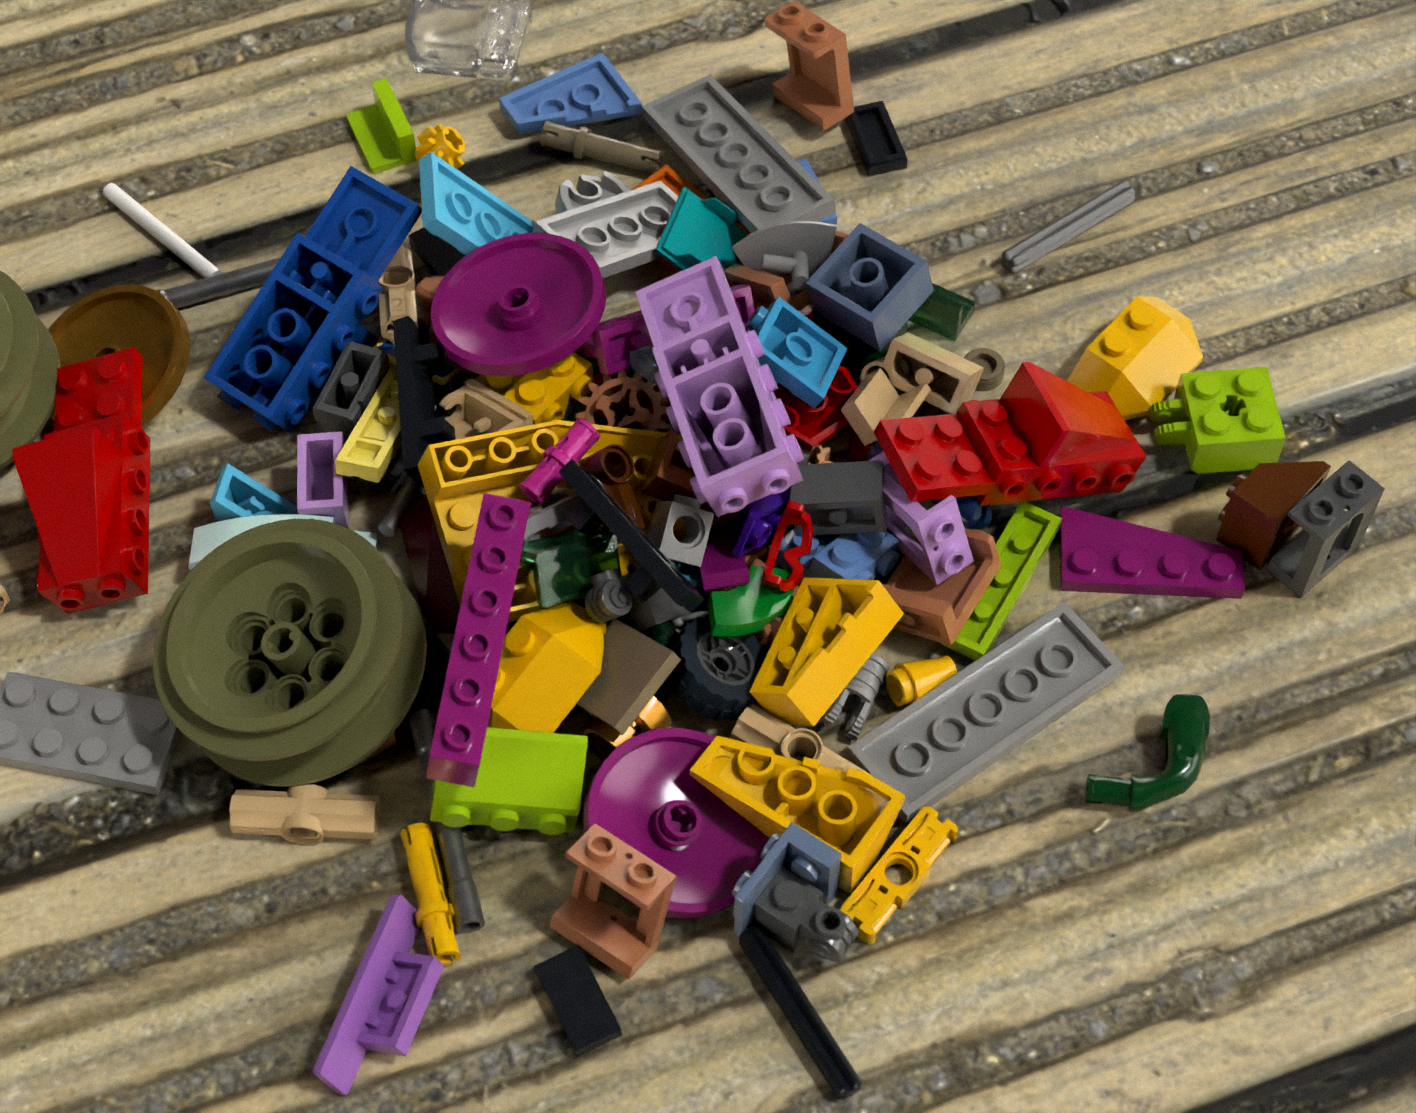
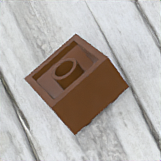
M1324 461L1259 463L1248 476L1241 473L1226 492V496L1230 500L1218 516V520L1222 524L1216 540L1228 548L1242 551V558L1260 571L1301 527L1287 516L1288 512L1326 480L1331 466Z

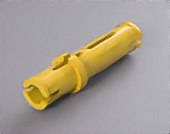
M414 823L407 826L408 830L403 828L400 835L406 851L411 881L417 900L418 910L415 913L418 927L423 929L428 955L435 956L444 966L453 964V960L458 961L461 957L452 922L455 913L453 905L451 903L448 904L431 827L427 823Z

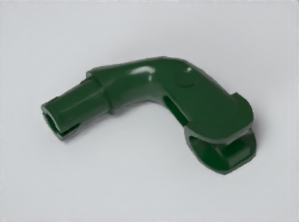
M1176 694L1167 703L1159 727V738L1165 739L1166 763L1162 773L1143 776L1131 774L1130 778L1088 774L1085 803L1128 807L1129 812H1139L1157 803L1184 794L1197 780L1205 756L1206 740L1210 729V714L1203 697Z

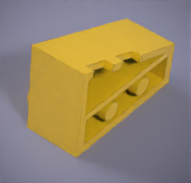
M804 577L749 692L765 711L789 725L814 727L904 615V612L879 580Z

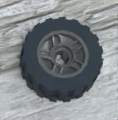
M705 615L704 618L697 617L684 627L668 647L681 660L667 677L666 681L667 684L671 685L672 692L676 698H679L690 711L692 709L699 713V716L703 718L709 717L714 719V721L722 722L727 719L733 721L743 713L746 707H750L757 702L749 691L767 652L763 645L757 642V638L752 633L734 637L712 636L709 615Z

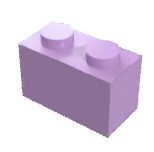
M342 431L297 435L298 514L334 517L333 523L350 529L349 477L336 474L335 459L345 444Z

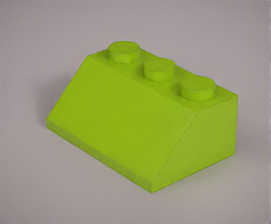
M487 727L475 788L432 780L430 821L442 822L449 827H464L470 824L490 826L498 831H512L519 828L539 830L546 835H559L564 832L573 833L580 811L588 736Z

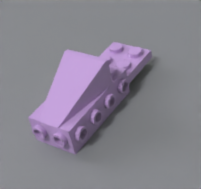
M717 256L636 291L635 293L654 346L652 350L659 371L654 373L663 397H669L671 406L666 407V412L675 432H681L683 441L678 442V447L687 467H693L695 476L690 478V482L700 504L708 501L717 517H720L727 513L737 512L747 504L768 495L784 492L790 486L803 481L797 464L804 460L803 453L795 435H786L784 427L791 424L789 416L781 399H777L773 392L778 387L768 364L761 366L758 357L765 355L763 347L755 330L746 332Z

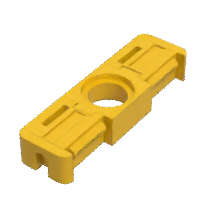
M929 806L921 808L840 908V911L847 914L858 928L859 934L857 937L866 944H873L875 942L876 934L897 907L902 909L929 876L931 866L949 845L950 840L954 843L956 841L957 825L949 819L941 823L938 820V812ZM895 864L906 866L911 871L912 879L906 884L896 885L886 878V869Z

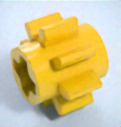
M438 124L435 128L429 126L417 135V139L421 143L415 148L418 163L419 159L432 152L456 169L464 164L459 156L465 152V143L462 136L454 128L449 126L443 128L442 124Z

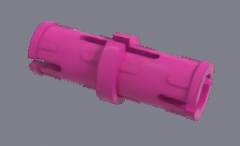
M578 418L554 447L550 445L543 452L544 458L520 483L519 488L523 490V494L534 503L542 505L556 486L564 479L559 471L571 459L579 462L584 454L601 438L597 430L586 420Z

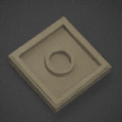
M616 618L612 619L607 626L606 634H604L601 673L575 706L619 734L624 735L681 659L672 650Z

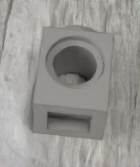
M675 494L673 501H657L648 537L670 561L674 560V563L684 566L701 567L714 513L699 509L700 502L697 499ZM681 517L686 523L687 531L685 537L678 541L674 537L673 526L675 521Z

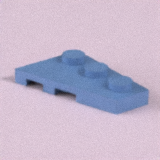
M603 52L499 98L500 110L518 135L545 131L543 126L547 120L569 127L643 114L642 102Z

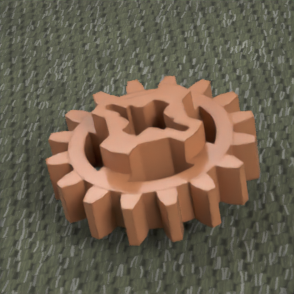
M625 369L619 371L618 378L612 379L608 374L602 373L604 383L601 386L593 382L588 384L592 396L579 397V404L585 411L577 413L576 420L582 418L590 424H596V418H598L607 426L663 433L670 431L669 425L664 422L669 421L666 407H668L666 405L670 402L669 397H663L655 377L645 383L642 370L638 369L633 378L627 376ZM643 396L652 404L653 414L649 413L648 409L642 407ZM631 410L632 416L627 415V412ZM617 416L623 417L622 421L618 422Z

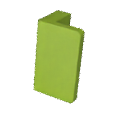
M387 77L371 82L375 100L374 105L349 112L346 115L347 122L373 174L417 161L414 133Z

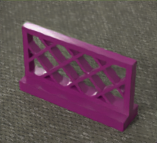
M740 284L730 287L745 327L755 309L750 285ZM641 310L600 322L585 343L574 351L575 353L596 357L600 373L608 375L656 360L652 350L654 346Z

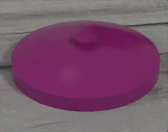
M547 233L511 235L494 240L475 249L448 271L434 294L431 305V322L443 351L459 366L488 376L523 375L547 368L561 361L585 343L602 318L606 303L605 284L594 257L573 240Z
M684 728L650 730L636 735L619 745L605 759L592 779L585 798L583 823L584 832L595 823L675 874L676 880L666 916L672 918H698L720 912L734 904L735 897L732 896V891L737 881L745 871L749 870L753 873L763 860L760 857L761 852L770 838L690 775V769L715 737L700 731Z

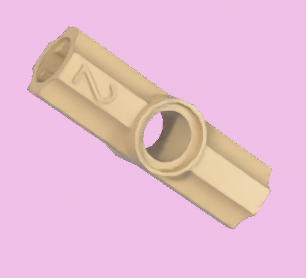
M402 245L377 282L383 287L379 294L381 336L390 340L394 346V320L409 316L419 328L412 250L406 249Z
M755 704L746 707L731 732V739L771 748L776 755L792 758L791 756L794 754L803 753L812 759L820 760L821 766L846 772L848 767L865 771L823 746L820 736L814 731L807 728L795 729Z
M315 784L290 786L288 791L236 789L230 803V828L232 833L281 835L288 842L298 845L320 844L324 841V837L376 840L380 828L381 802L377 795L332 794L327 789Z

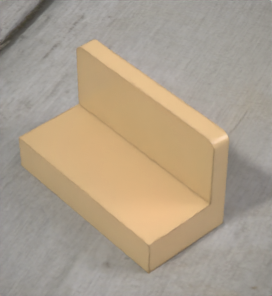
M879 368L863 379L841 408V412L864 446L877 440L873 432L880 420L911 418L931 389L925 382L899 396L883 370Z

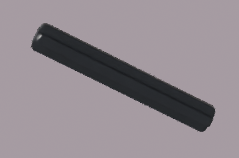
M754 925L742 932L739 936V945L836 1097L840 1100H845L856 1094L861 1089V1079L764 929L759 925Z

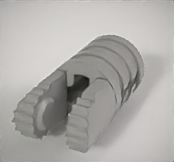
M872 653L824 713L820 721L829 726L837 720L844 705L853 708L854 710L844 730V736L856 741L874 704V698L878 694L879 687L889 671L888 663L879 655Z

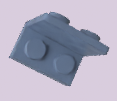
M793 822L790 823L782 835L778 833L773 834L761 852L762 862L753 873L749 870L745 871L732 891V896L735 897L732 911L734 916V935L739 937L742 932L753 926L754 902L782 866L822 891V902L829 905L838 892L841 853Z

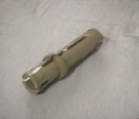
M548 120L545 122L543 130L558 137L542 133L540 137L541 146L574 153L575 158L583 160L585 157H590L650 174L659 170L660 166L645 160L648 159L662 163L663 159L662 150H655L593 134L590 128L581 127L578 130L552 123V121Z

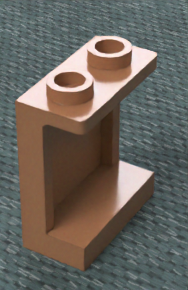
M796 1L781 7L776 12L765 17V26L786 40L790 66L789 74L772 83L774 97L823 131L854 113L846 34Z
M964 528L974 562L939 585H936L904 555L886 585L882 584L904 612V615L892 629L952 646L1001 567L993 536L981 530ZM914 534V540L921 546L917 536Z

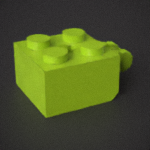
M1267 366L1181 373L1174 400L1157 401V403L1149 406L1150 408L1148 409L1149 419L1152 422L1167 423L1158 426L1153 431L1154 440L1157 442V445L1185 444L1190 469L1197 474L1253 470L1259 463H1277L1286 439Z

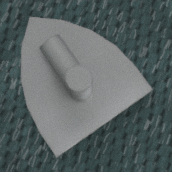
M789 221L773 224L752 232L733 245L732 249L744 266L784 278L789 293L799 294L807 289L806 282L829 258L837 224L817 221Z

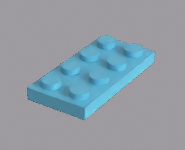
M430 152L419 159L423 227L431 234L437 235L455 247L460 253L468 255L475 249L494 240L533 232L535 222L434 153Z

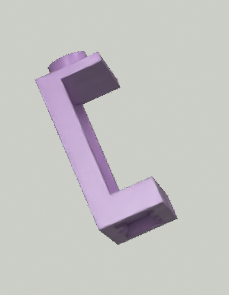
M884 451L869 460H881L884 463L883 497L888 516L887 532L899 539L897 548L936 585H939L974 562L957 501L953 495L926 510L921 506L920 501L910 502ZM909 526L921 546L903 530L905 527Z

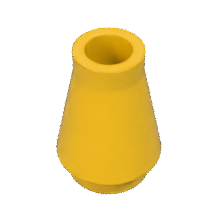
M947 655L936 659L896 663L893 670L886 673V688L890 698L897 706H909L957 674V668L953 660Z

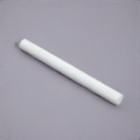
M109 183L106 185L103 195L204 279L222 274L221 270L116 184Z

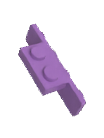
M392 894L313 1068V1074L339 1094L346 1095L349 1093L367 1050L400 1056L407 1055L444 968V965L435 956L410 953L420 927H418L415 918L417 909L402 895Z

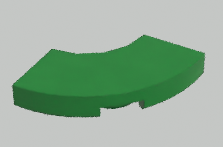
M751 565L749 571L750 582L730 591L711 592L707 605L712 636L734 637L763 630L765 624L776 617H781L785 613L794 589L785 592L762 585L764 567ZM773 568L772 574L787 580L793 570Z

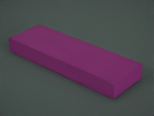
M732 520L724 527L716 524L710 529L701 567H697L703 589L706 591L745 585L750 582L744 555L737 557L732 554L734 537Z

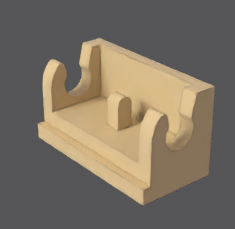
M473 378L465 381V386L445 396L439 404L445 410L451 409L456 405L455 412L451 416L445 417V420L455 428L456 440L533 425L532 413Z

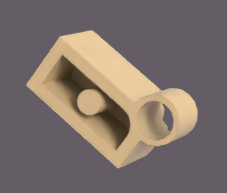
M907 332L892 340L885 357H880L865 365L861 371L860 379L862 382L868 374L875 371L877 366H880L887 371L889 381L893 387L904 392H908L926 382L931 391L924 401L951 414H956L963 402L971 400L984 367Z

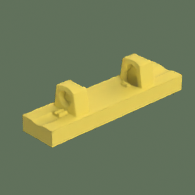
M391 365L336 457V474L348 477L355 476L379 483L385 475L392 458L402 443L396 365Z

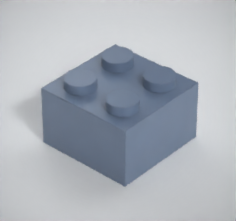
M861 223L857 225L806 282L815 313L878 351L885 347L934 291L926 260Z

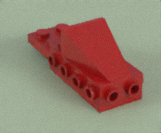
M134 347L57 368L58 383L55 395L54 432L44 434V440L12 448V457L39 531L37 535L39 570L36 573L38 592L67 614L148 594L151 438L142 429L143 355Z
M1022 362L1000 399L963 402L956 414L880 420L873 432L910 502L946 499L951 495L955 498L975 496L979 506L1121 492L1135 478V473L1147 458L1107 391L1087 392L1031 362Z

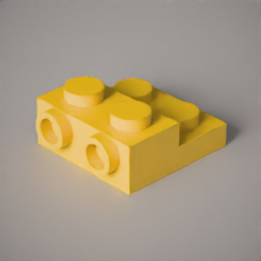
M573 352L561 361L535 372L503 377L480 374L475 380L532 413L534 425L554 420H563L565 413L579 400L580 396L587 397L590 394L588 384L590 382L594 383L593 364Z

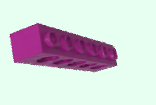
M488 493L483 494L426 772L427 779L475 788L531 502Z

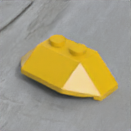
M1137 296L1086 348L1067 381L1087 392L1107 391L1126 421L1149 416V406L1157 403V401H1165L1176 390L1180 374L1192 372L1202 362L1203 354L1190 318L1157 297Z
M573 601L522 615L504 638L487 727L554 733L601 673L604 634H606L607 624L594 621L588 615L585 608Z

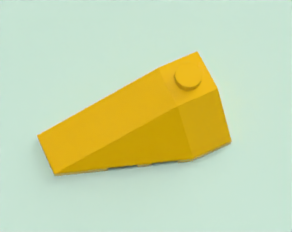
M718 735L690 769V775L769 838L775 833L782 835L790 823L793 822L840 852L841 862L838 887L849 894L854 891L877 859L905 801L904 794L865 771L849 767L847 772L821 766L820 760L804 757L803 761L784 757L776 755L771 748Z

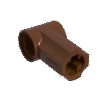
M610 444L580 460L578 463L594 475L643 531L646 530L645 521L629 481L633 477L635 469L630 453L623 446ZM603 522L609 541H618L619 539Z

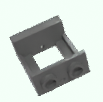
M1348 460L1288 512L1287 516L1305 531L1270 560L1267 570L1302 598L1360 547L1385 488Z

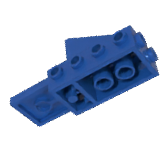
M350 166L306 236L299 232L296 233L205 374L204 379L221 389L217 397L238 411L243 404L254 410L250 418L270 431L277 424L291 433L294 426L305 418L309 409V403L318 389L326 384L347 342L352 341L374 347L379 340L364 328L361 322L366 315L375 309L379 300V294L383 289L377 282L422 214V208L412 200Z

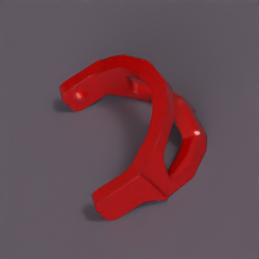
M788 501L786 509L780 517L762 575V585L787 592L796 588L802 579L805 570L798 558L810 554L813 538V526L810 514L804 511L805 505ZM802 525L801 545L783 553L784 558L793 568L790 577L787 580H783L782 577L772 574L786 526Z

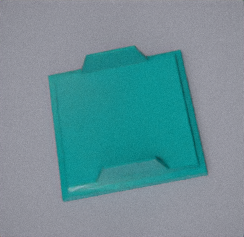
M684 186L654 251L681 271L717 256L724 271L737 263L738 256L733 251L732 246L748 236V234L734 224L738 216L736 212L716 197L702 200Z

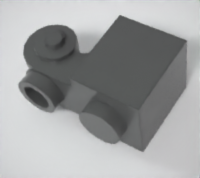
M639 562L626 566L629 574L621 577L617 568L591 576L593 586L585 597L586 611L594 621L605 623L611 619L623 616L626 625L638 632L691 614V612L677 605L662 588L646 602L637 598L625 583L642 566Z
M783 866L754 902L753 926H761L768 937L792 953L795 952L803 939L807 938L810 940V946L814 949L813 953L816 956L833 962H839L845 953L844 949H848L850 942H853L859 934L858 928L847 914L822 902V891Z

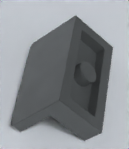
M883 461L798 465L803 481L791 486L789 501L805 505L804 511L810 514L813 535L887 531L888 516L883 497L885 473ZM794 525L796 535L802 536L803 526Z

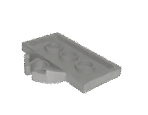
M605 170L603 177L579 175L576 187L578 192L574 189V183L568 179L560 184L555 201L556 215L535 221L532 232L554 234L580 244L594 257L602 278H606L663 258L654 250L678 195L662 181L629 190L619 178Z

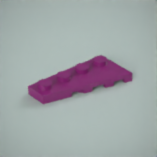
M1060 506L1058 516L1062 518L1059 529L1061 591L1242 599L1245 590L1242 551Z

